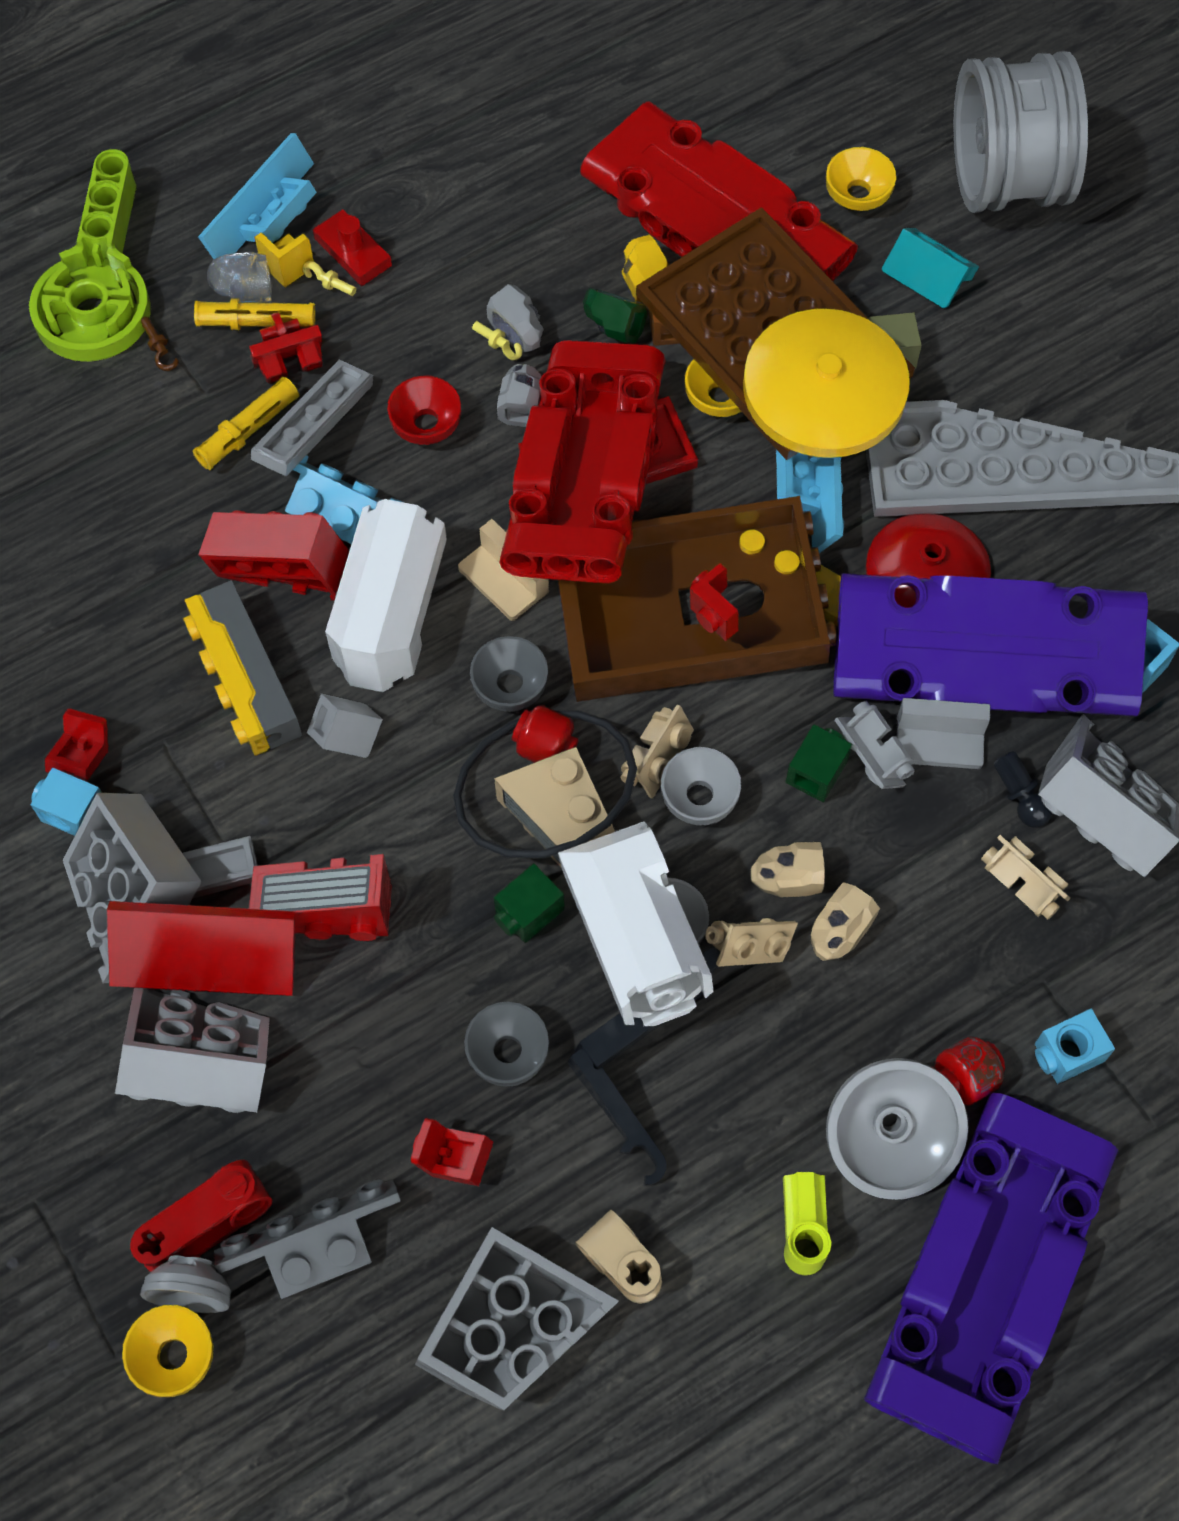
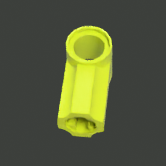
M797 1172L791 1175H784L785 1262L797 1274L812 1275L822 1268L831 1248V1239L827 1228L825 1175H818L814 1172ZM801 1239L813 1241L819 1249V1255L812 1258L802 1256L796 1250L795 1242Z

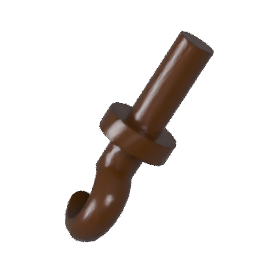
M149 317L142 318L141 324L150 338L148 346L151 351H157L155 355L156 366L163 371L175 369L179 363L177 358L169 365H164L160 362L161 358L168 353L166 348L167 338L163 334H158Z

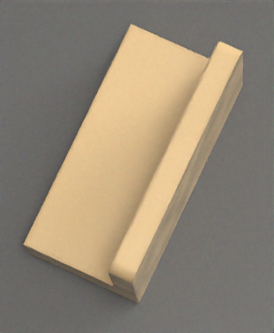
M491 519L480 528L481 546L458 564L459 572L509 620L515 621L549 593V579L514 576L501 568L499 561L506 532Z

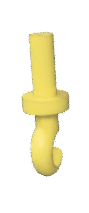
M313 261L304 263L303 272L305 276L311 278L312 273L310 269L313 270L317 279L322 281L323 288L327 290L336 288L350 296L356 293V287L338 279L337 272L329 270L325 273L322 267Z
M478 321L473 324L472 329L487 338L490 347L493 349L501 347L504 355L510 360L514 361L521 358V345L519 343L514 344L515 354L510 348V341L505 338L504 331L501 329L493 331Z

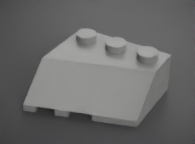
M1083 714L1047 763L1038 795L1042 797L1043 804L1052 813L1058 816L1064 814L1077 824V829L1084 838L1095 844L1100 842L1112 852V857L1121 867L1128 871L1134 869L1145 877L1179 842V803L1146 772L1139 769L1132 772L1127 767L1128 762L1122 755L1123 751L1113 741L1104 743L1097 739L1089 731L1094 726V723Z
M96 793L63 858L77 906L86 907L91 922V928L86 932L91 948L99 947L104 965L98 969L102 983H109L107 907L109 901L189 905L202 882L142 794Z
M134 988L122 1046L115 1094L128 1095L136 1100H148L151 1098L173 1101L179 1105L189 1107L196 1105L219 1107L233 1113L243 1111L257 1113L266 1068L270 1018L220 1002L210 1004L207 1007L196 1004L189 999L190 993L181 990H172L171 995H167L150 988Z
M491 1227L415 1365L457 1390L504 1411L619 1301Z

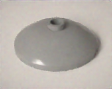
M904 1058L877 1061L855 1072L836 1093L830 1105L826 1122L828 1148L834 1163L842 1175L861 1191L884 1199L898 1200L916 1197L941 1184L959 1163L968 1135L966 1109L952 1083L933 1067L916 1060ZM891 1113L897 1114L895 1124L889 1127L883 1126V1119L886 1115Z

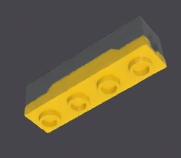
M232 580L201 592V595H194L185 599L190 615L183 618L184 623L193 641L200 638L205 649L198 653L208 675L217 673L221 684L214 686L224 710L232 707L237 719L230 722L240 745L248 742L254 756L268 751L267 749L269 748L273 749L301 737L302 733L297 717Z

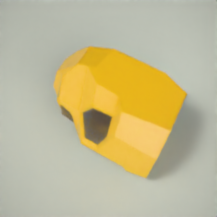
M651 235L632 239L624 250L625 265L622 270V276L632 296L638 302L642 301L636 296V286L668 266L666 257Z

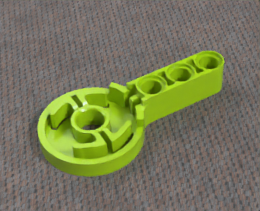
M105 150L95 158L76 241L77 244L71 249L59 253L61 261L43 273L36 282L30 296V317L40 340L52 352L75 361L103 360L127 350L145 331L141 324V319L144 317L150 318L151 314L150 298L144 280L131 265L129 257L123 254L136 183L128 157L120 150ZM133 294L136 297L137 304H135ZM97 298L102 300L94 309H77V306L87 299Z

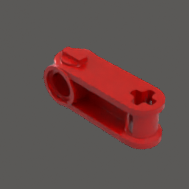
M247 1160L231 1162L219 1169L200 1186L142 1224L131 1238L130 1249L132 1255L149 1272L163 1264L170 1256L199 1257L241 1227L250 1224L262 1216L270 1208L272 1198ZM151 1234L153 1237L149 1239L147 1235ZM159 1244L162 1251L157 1255L155 1247Z

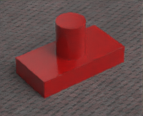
M343 209L313 229L314 239L361 287L392 266L391 256L360 226V221L357 217L348 215Z

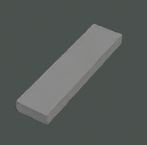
M339 359L251 449V460L287 476L373 386V375Z

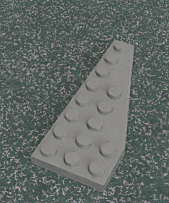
M945 400L906 402L904 412L896 427L882 441L866 450L874 517L1179 503V454L1148 447L1146 451L1120 445L1121 440L1108 437L1104 441L1083 437L1084 432L1024 418H1021L1020 422L995 417L994 411L979 408L978 413L957 408V403Z

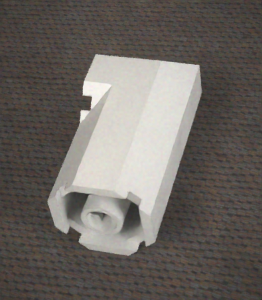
M384 499L377 502L374 510H371L370 505L362 508L325 631L332 659L337 667H340L350 686L384 692L393 687L394 681L402 677L405 680L414 675L422 647L420 632L447 540L444 522L435 517L434 524L425 519L427 511L418 505Z
M644 821L558 853L562 871L625 1025H635L633 1017L641 1018L644 1026L659 1025L690 1013L697 1006L694 997L701 991L705 999L714 992L712 975L678 900L674 886L665 887V885H668L666 873L669 872L666 861L651 828H647V824Z

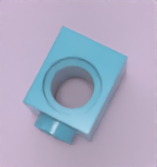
M52 767L46 779L40 780L36 785L30 805L41 822L75 836L96 793H101V791L95 785Z
M1092 1008L1044 1030L1035 1042L1037 1048L1035 1049V1056L1041 1069L1046 1074H1052L1057 1084L1105 1062L1115 1050ZM1068 1040L1075 1043L1080 1050V1056L1073 1057L1066 1054L1061 1048L1060 1041Z

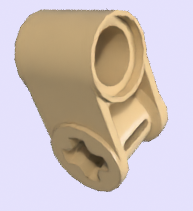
M610 1210L575 1242L590 1263L600 1273L605 1274L631 1302L638 1304L648 1303L659 1294L662 1286L659 1263L639 1242L629 1226L614 1211ZM636 1269L639 1273H643L648 1269L649 1284L644 1286L638 1281L632 1286L630 1272Z

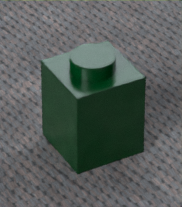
M813 724L789 764L785 783L824 803L848 762L852 744L846 741L845 737L836 730L830 728L822 729Z
M535 863L494 896L495 912L497 913L494 915L495 921L507 935L511 937L516 934L524 943L565 910L563 892Z

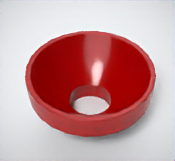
M418 376L402 382L394 389L388 400L387 411L391 426L402 439L410 443L429 445L446 439L458 427L461 416V401L455 388L445 380L433 376ZM425 414L433 415L438 420L436 426L427 430L418 428L414 423L419 416Z

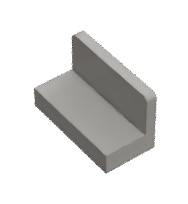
M903 698L897 715V738L913 759V764L981 769L984 763V733L990 721V704Z

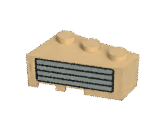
M576 747L494 778L497 800L510 810L523 824L524 829L532 837L534 836L545 849L576 840L604 821L608 816ZM611 824L610 827L605 829L603 832H601L591 840L615 832L613 825ZM559 854L551 856L561 867Z

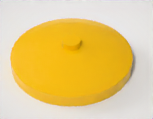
M811 309L796 312L779 319L764 330L756 339L745 363L743 392L752 418L774 441L801 454L835 458L865 451L878 444L891 433L904 412L910 380L908 366L899 346L878 325L864 317L842 310Z

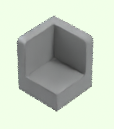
M321 693L307 733L323 749L366 758L371 752L383 719L364 703Z

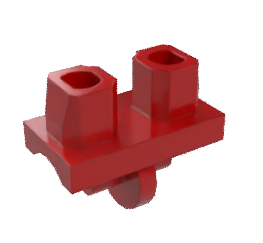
M279 312L271 314L273 326L259 330L263 342L249 346L254 368H260L261 373L269 384L279 381L281 377H288L283 362L285 358L297 355L303 372L323 366L321 354L322 335L318 324L301 330L297 318L283 322Z

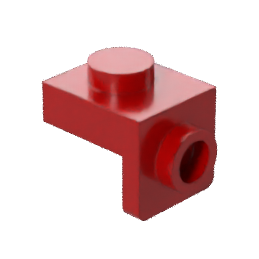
M719 563L711 571L705 570L693 580L690 587V609L696 613L698 622L709 633L716 632L727 641L738 632V610L721 595L727 588V568Z
M67 709L63 715L64 733L45 758V772L49 773L53 767L87 782L108 753L107 720L96 715Z
M425 1118L420 1133L414 1140L411 1163L434 1178L479 1186L494 1142L485 1135L449 1129L434 1119Z

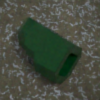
M589 288L586 291L583 308L587 317L598 325L599 331L606 334L607 337L624 343L635 344L641 336L648 315L646 306L637 301L603 290Z

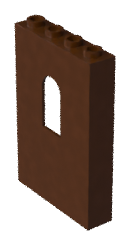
M800 496L632 522L633 539L627 546L621 577L617 581L612 583L558 580L577 702L829 663L830 647L836 646L833 621H825L823 609L829 608L825 583L818 584L816 572H821L818 547L810 548L808 536L814 534L812 516L810 511H803ZM747 530H757L764 536V547L757 554H747L740 548V537ZM788 550L797 554L800 563L794 573L782 574L776 570L774 561L779 552ZM719 563L727 568V583L748 581L756 584L764 595L763 605L756 613L738 617V632L727 641L716 632L709 633L700 623L684 626L678 592L690 589L693 580L705 570L711 571Z

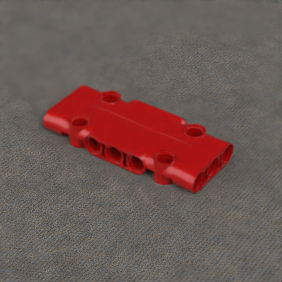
M650 101L643 103L587 154L581 165L580 173L584 178L605 193L617 197V206L623 215L632 218L638 217L645 231L681 257L761 207L832 281L848 267L858 249V245L820 219V211L814 204L807 201L797 202L794 192L781 180L727 143L716 140L711 144L702 138V131L697 123L691 120L678 121Z
M568 340L560 341L554 345L547 372L539 380L541 393L539 406L533 405L531 407L514 473L513 495L509 500L511 518L499 561L501 568L507 573L519 577L593 583H612L621 577L626 549L633 539L632 520L634 511H640L654 446L655 421L658 417L657 398L666 360L664 354L659 349L649 345Z

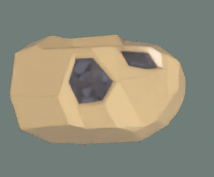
M794 842L789 846L774 847L761 854L751 867V882L763 892L779 897H801L822 893L825 869L821 842Z
M844 882L840 885L812 927L811 944L817 957L823 961L839 959L856 947L876 919L880 910L871 896L854 885Z

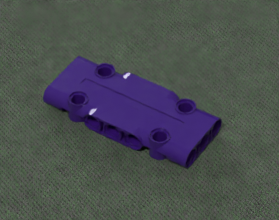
M842 573L839 592L833 696L838 698L902 702L903 698L990 704V710L1030 713L1058 711L1137 717L1142 701L1148 612L1147 593L1142 591L1093 589L1086 586L1060 587L1056 586V583L961 576H930V579L910 575L896 577ZM906 585L914 590L916 602L913 607L904 608L897 604L894 593L898 586ZM1072 596L1082 597L1088 605L1087 614L1083 619L1074 617L1069 611L1068 604ZM895 670L904 671L910 678V688L904 694L895 693L889 686V676ZM1069 681L1076 682L1082 689V698L1076 705L1069 704L1063 697V688Z
M1001 1093L990 1094L966 1154L960 1162L956 1178L952 1179L908 1281L900 1302L902 1308L889 1334L888 1342L864 1397L865 1402L980 1460L998 1464L1021 1402L1029 1392L1033 1371L1039 1368L1044 1359L1083 1259L1088 1242L1085 1240V1236L1092 1219L1099 1211V1200L1118 1153L1115 1145L1013 1097ZM978 1156L988 1158L994 1165L995 1174L987 1176L978 1172L974 1167L973 1158ZM1063 1197H1072L1078 1200L1083 1208V1216L1075 1217L1067 1213L1063 1206ZM909 1328L918 1331L924 1340L923 1351L912 1352L906 1349L901 1342V1331ZM995 1372L1006 1373L1012 1378L1015 1385L1013 1396H1002L996 1391L992 1381Z

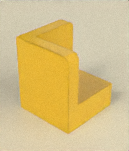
M262 232L254 237L261 265L284 287H287L304 275L303 265L305 262H314L310 239L305 234H301L296 239L287 234L275 244Z

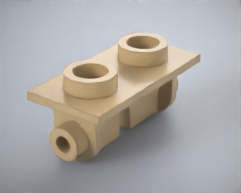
M676 705L673 711L664 707L660 712H655L640 737L643 743L651 745L650 748L635 745L632 750L637 766L633 786L640 782L649 798L652 799L661 786L663 770L667 763L676 754L680 753L682 749L687 747L691 734L694 731L680 705ZM627 761L621 767L623 774L620 778L624 783H626L629 770Z
M999 835L997 838L1004 846L999 851L995 847H991L983 855L981 860L987 864L985 869L991 872L1008 889L1021 877L1026 883L1015 895L1035 912L1037 917L1043 915L1047 920L1050 919L1060 908L1054 902L1060 895L1067 901L1071 899L1063 892L1068 883L1049 866L1041 872L1029 860L1035 854L1016 836L1008 842Z
M771 918L762 919L760 922L741 924L715 921L706 929L705 936L708 943L720 951L716 965L719 967L783 962L785 955L789 951L798 923L796 921L776 922Z

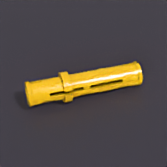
M231 298L230 302L195 301L194 321L196 326H230L231 330H240L241 326H273L271 314L279 312L283 322L297 318L300 327H311L315 325L316 313L314 303H241L240 299Z
M281 377L277 383L233 419L222 421L218 425L217 432L193 449V454L197 461L205 469L211 470L234 449L237 451L242 449L246 445L245 440L269 422L292 401L299 398V392L295 385L288 378Z

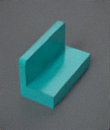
M903 228L882 266V271L940 307L946 308L950 305L962 282L972 280L979 266L918 229Z

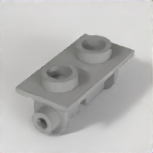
M863 701L853 709L856 716L837 717L835 722L841 729L846 741L852 744L851 749L858 754L865 764V772L869 779L881 789L904 787L906 784L903 780L915 772L912 767L914 761L896 736L891 737L884 744L880 740L892 729L878 711V708L875 705L870 706L867 701Z

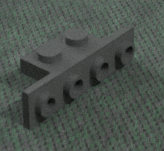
M380 1179L370 1181L360 1186L356 1190L357 1194L339 1200L337 1197L322 1200L311 1208L312 1212L294 1218L292 1215L282 1216L271 1221L264 1231L248 1236L247 1233H241L226 1239L221 1243V1248L214 1250L217 1272L220 1274L265 1256L280 1298L283 1299L372 1263L356 1219L401 1202L393 1179L385 1183Z

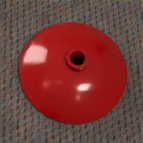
M938 514L907 515L886 525L873 539L868 550L865 567L866 575L896 577L910 575L930 579V576L991 577L988 553L976 534L962 523ZM926 552H933L939 557L931 558ZM901 585L895 589L894 598L901 607L910 608L916 602V593L911 587Z

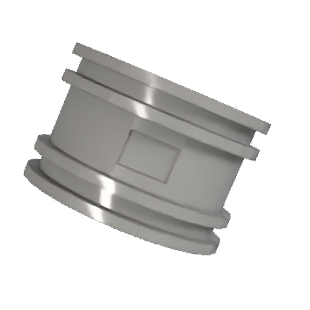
M1058 51L1053 55L1050 53H1037L1030 62L1004 64L999 57H987L983 62L976 58L967 59L963 63L956 85L953 132L958 183L964 204L970 212L979 213L986 208L991 211H1000L1013 199L1029 198L1034 200L1038 206L1049 207L1055 203L1069 205L1077 198L1086 168L1088 115L1081 71L1076 58L1071 52Z

